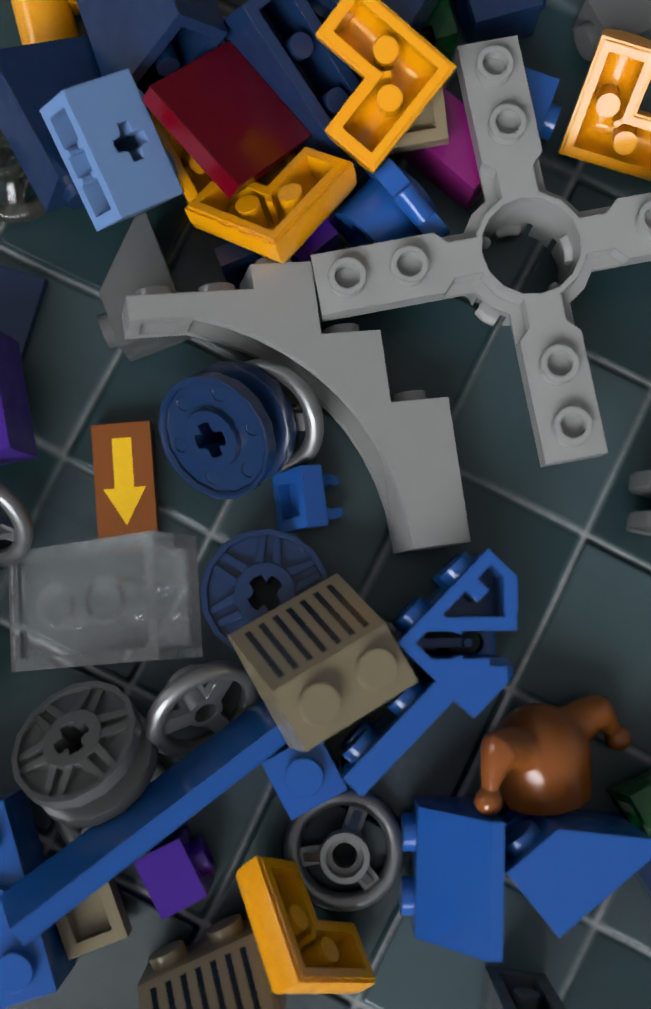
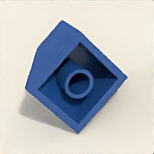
M413 795L412 813H402L401 849L402 851L411 852V876H400V915L410 916L413 933L417 939L487 962L503 963L505 821L498 813L493 816L481 814L474 805L475 797Z
M579 808L565 814L538 816L523 814L511 809L501 817L505 821V872L559 938L651 860V837L617 812Z

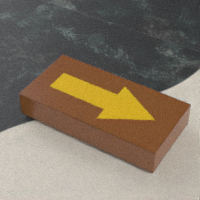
M151 421L91 425L98 543L115 544L161 540L153 423Z

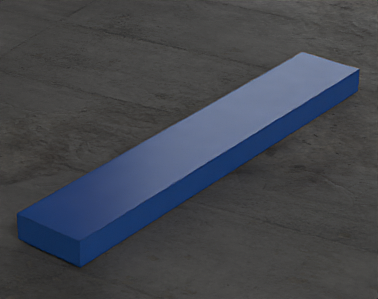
M262 699L150 782L144 793L123 814L99 826H92L0 895L9 927L23 946L26 943H30L287 744Z

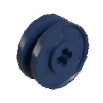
M241 360L219 361L201 372L185 378L169 389L160 405L158 429L166 456L176 473L193 489L210 497L237 499L255 490L264 480L280 472L293 455L297 430L293 409L280 385L262 369Z
M271 528L245 531L224 543L207 563L200 587L203 615L214 635L235 651L227 635L270 611L265 604L259 610L252 604V601L257 596V592L253 588L257 581L264 579L269 585L275 579L281 583L282 587L276 593L277 598L281 601L278 605L280 606L327 579V572L316 552L295 535Z

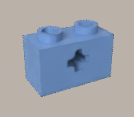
M129 68L64 89L39 110L96 231L155 208L184 193L177 179L178 172L175 161L162 145L151 120V111L142 102L144 93L137 88Z

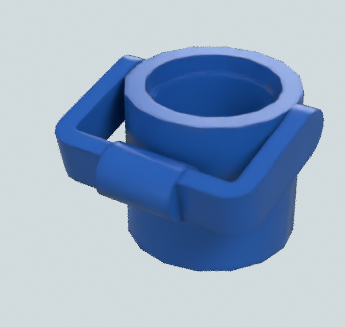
M386 157L374 174L365 169V172L371 178L334 215L339 223L340 233L352 247L428 233H435L439 237H445L451 233L437 215L435 205L425 189L389 157Z

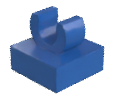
M300 465L271 477L278 531L285 533L302 532L329 525V520L337 519L343 515V508L326 507L324 488L339 485L340 483L339 477L333 474L322 475L321 465Z

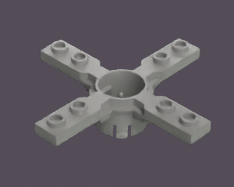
M518 36L457 46L454 60L457 66L456 69L484 203L471 215L464 233L439 237L435 233H428L311 255L312 271L322 322L467 295L470 304L473 306L478 298L481 303L474 314L483 323L494 326L500 315H503L506 318L501 325L511 326L540 467L603 456L608 453L582 330L575 326L570 303L585 289L591 272L651 261V192L618 198L611 206L579 212L564 197L545 190L539 162L542 146ZM528 223L533 225L527 236L539 240L546 248L552 239L557 242L551 254L558 267V283H551L548 287L549 291L544 293H520L504 286L490 273L484 259V253H482V248L487 249L490 247V238L494 237L497 240L506 236H518L520 233H523Z

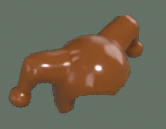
M590 695L577 698L561 706L531 703L517 707L507 714L495 731L488 732L482 738L480 749L481 789L474 798L476 809L485 816L496 815L502 809L504 798L509 808L527 815L550 816L565 814L579 809L588 802L592 793L593 781L590 743L595 734L601 729L605 733L608 747L618 751L628 748L632 741L629 730L625 726L620 725L610 700L604 695Z

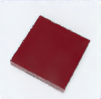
M230 40L149 86L142 99V102L229 199L301 149L312 136L308 129Z

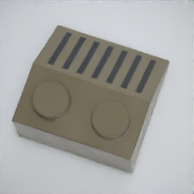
M338 573L227 635L290 749L307 752L419 682L386 623Z
M240 914L229 916L215 923L206 931L208 937L185 946L183 940H178L155 951L150 955V963L147 964L137 984L140 1009H286L287 994L272 992L249 918L242 920Z

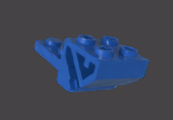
M489 548L473 554H469L465 550L460 555L458 553L454 555L433 577V580L439 585L437 590L427 600L422 596L419 598L414 597L390 622L397 629L393 637L399 648L423 673L417 678L418 683L385 702L388 708L387 711L373 725L367 719H364L342 742L341 746L345 749L342 752L343 757L341 758L342 777L361 797L375 785L452 702L475 719L513 677V667L505 657L496 655V631L518 630L517 575ZM439 631L462 634V631H472L478 635L480 645L473 653L452 652L450 650L426 653L424 648H469L472 646L473 641L466 637L424 638V634L426 632Z

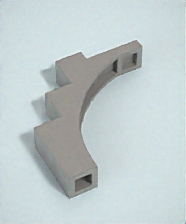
M263 257L257 260L255 264H250L240 283V289L235 290L234 284L227 282L210 283L199 287L198 292L173 293L171 287L158 285L141 288L135 292V295L126 296L122 312L125 339L187 335L222 344L248 354L255 359L267 358L277 360L297 371L309 383L319 403L341 426L361 455L376 485L386 514L393 554L444 548L471 542L449 397L427 399L425 390L404 391L390 397L381 330L360 331L358 324L343 323L327 327L323 330V334H321L311 261L291 262L290 258L285 264Z

